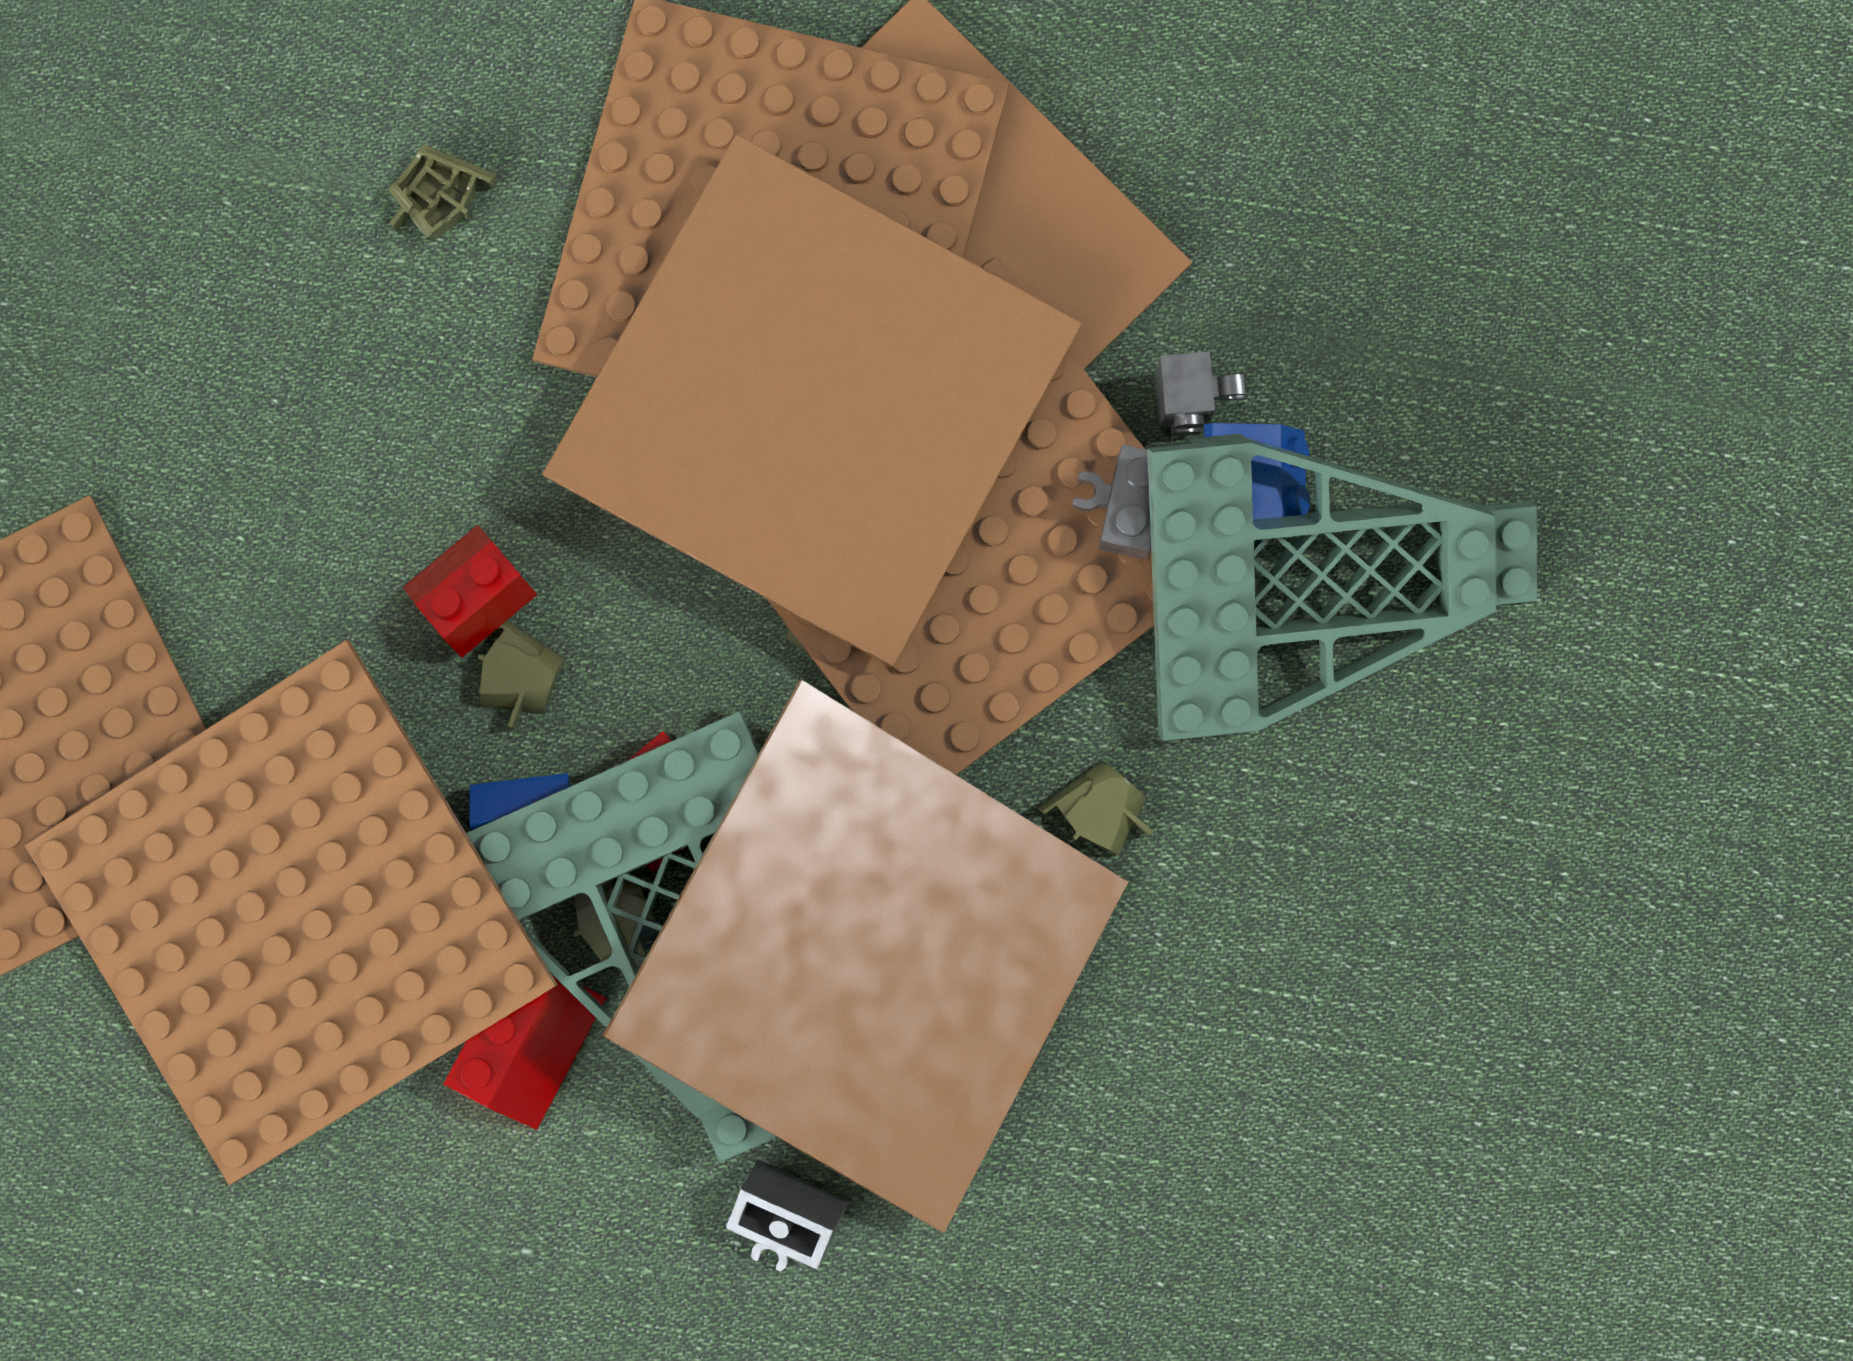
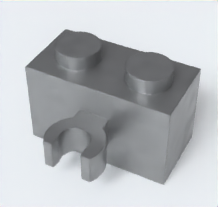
M1210 351L1160 355L1154 372L1159 430L1171 429V436L1174 437L1200 434V427H1204V424H1209L1215 412L1214 400L1231 401L1243 399V395H1245L1244 374L1212 378Z
M1122 444L1112 485L1104 484L1103 480L1095 473H1079L1078 482L1091 485L1095 490V495L1089 500L1074 498L1072 507L1082 512H1090L1098 507L1106 508L1098 546L1099 550L1146 560L1151 549L1147 449Z
M757 1160L740 1190L726 1229L756 1242L751 1252V1257L755 1261H758L763 1250L771 1249L775 1251L779 1257L775 1270L783 1271L790 1258L818 1269L835 1236L849 1200L761 1160Z

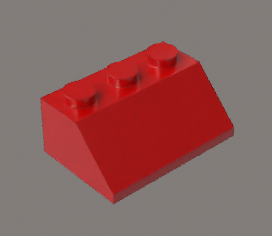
M553 974L552 976L558 984L557 986L468 1039L443 1084L469 1099L535 1130H538L596 1020V1017ZM582 985L602 1006L604 1005L607 997Z

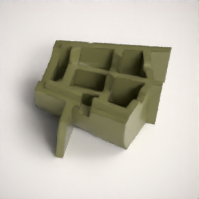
M423 144L412 162L388 189L401 206V209L391 220L390 225L398 232L409 216H411L413 222L428 239L439 238L464 217L470 221L472 216L469 209L479 183L493 188L497 182V174Z
M507 620L500 626L504 631L493 643L485 656L478 655L477 659L483 663L479 698L481 707L505 710L506 708H512L513 712L507 726L515 730L522 711L545 714L549 698L565 658Z
M1102 761L1084 773V776H1080L1036 808L1042 815H1046L1054 808H1057L1075 833L1071 838L1074 842L1081 838L1116 856H1119L1129 836V831L1134 825L1147 836L1153 833L1152 829L1137 818L1146 801L1145 796L1126 778Z
M617 880L615 882L609 881L602 885L608 900ZM625 880L616 907L641 916L647 901L642 886ZM582 893L571 898L575 900L579 928L578 931L573 932L575 937L579 938L582 936L601 961L607 960L612 954V947L590 897ZM651 910L648 919L657 922ZM615 914L629 946L638 922ZM645 926L637 946L639 954L647 956L643 944L660 931Z

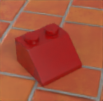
M479 525L475 526L403 587L417 608L461 658L537 596L536 592Z

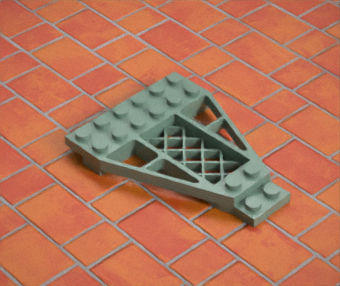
M1242 434L1192 438L1191 444L1147 448L1158 735L1162 741L1260 731L1496 612V605L1537 601V506L1531 501L1482 506L1462 499H1450L1249 439ZM1260 455L1314 471L1315 513L1253 520L1252 458ZM1331 477L1418 503L1330 512L1329 479ZM1436 522V530H1434L1428 523ZM1415 524H1421L1432 536L1412 557L1398 543ZM1397 526L1389 536L1380 529L1381 527ZM1372 528L1384 541L1364 562L1350 548L1367 529ZM1349 531L1341 541L1332 534V532ZM1324 533L1336 546L1316 566L1302 553L1319 534ZM1301 536L1293 545L1283 538ZM1275 538L1288 551L1268 571L1254 557L1270 539ZM1395 548L1409 562L1389 583L1375 569ZM1435 550L1437 578L1422 566ZM1347 553L1361 567L1341 588L1327 574ZM1299 558L1313 572L1293 593L1279 579ZM1254 567L1265 576L1256 587ZM1417 570H1420L1433 583L1413 604L1399 591ZM1371 574L1385 588L1365 609L1351 596ZM1323 579L1338 593L1318 614L1304 600ZM1275 584L1290 598L1270 619L1256 607V604ZM1394 596L1409 607L1406 609L1382 611ZM1437 597V605L1429 606ZM1346 601L1361 612L1358 614L1334 616ZM1298 606L1313 617L1310 619L1286 621ZM1256 615L1265 623L1256 624ZM1420 629L1334 673L1333 644L1336 639L1345 636ZM1319 640L1320 680L1259 710L1257 652L1260 647L1269 644Z
M740 711L466 833L522 926L524 919L582 893L590 897L612 947V954L607 960L571 975L528 931L526 933L549 971L606 1028L613 1016L580 984V981L611 966H617L622 970L630 987L639 971L635 960L643 963L646 956L635 952L645 926L661 931L663 927L662 924L648 919L658 892L677 900L681 895L661 886L671 859L696 868L706 850L703 844L705 839L713 836L759 754L751 732ZM689 847L695 861L677 855L675 852ZM663 858L654 883L629 874L636 869ZM617 878L608 900L602 885ZM625 880L651 889L641 916L616 907ZM615 914L638 922L629 946ZM633 1054L697 1118L700 1117L719 1163L777 1138Z

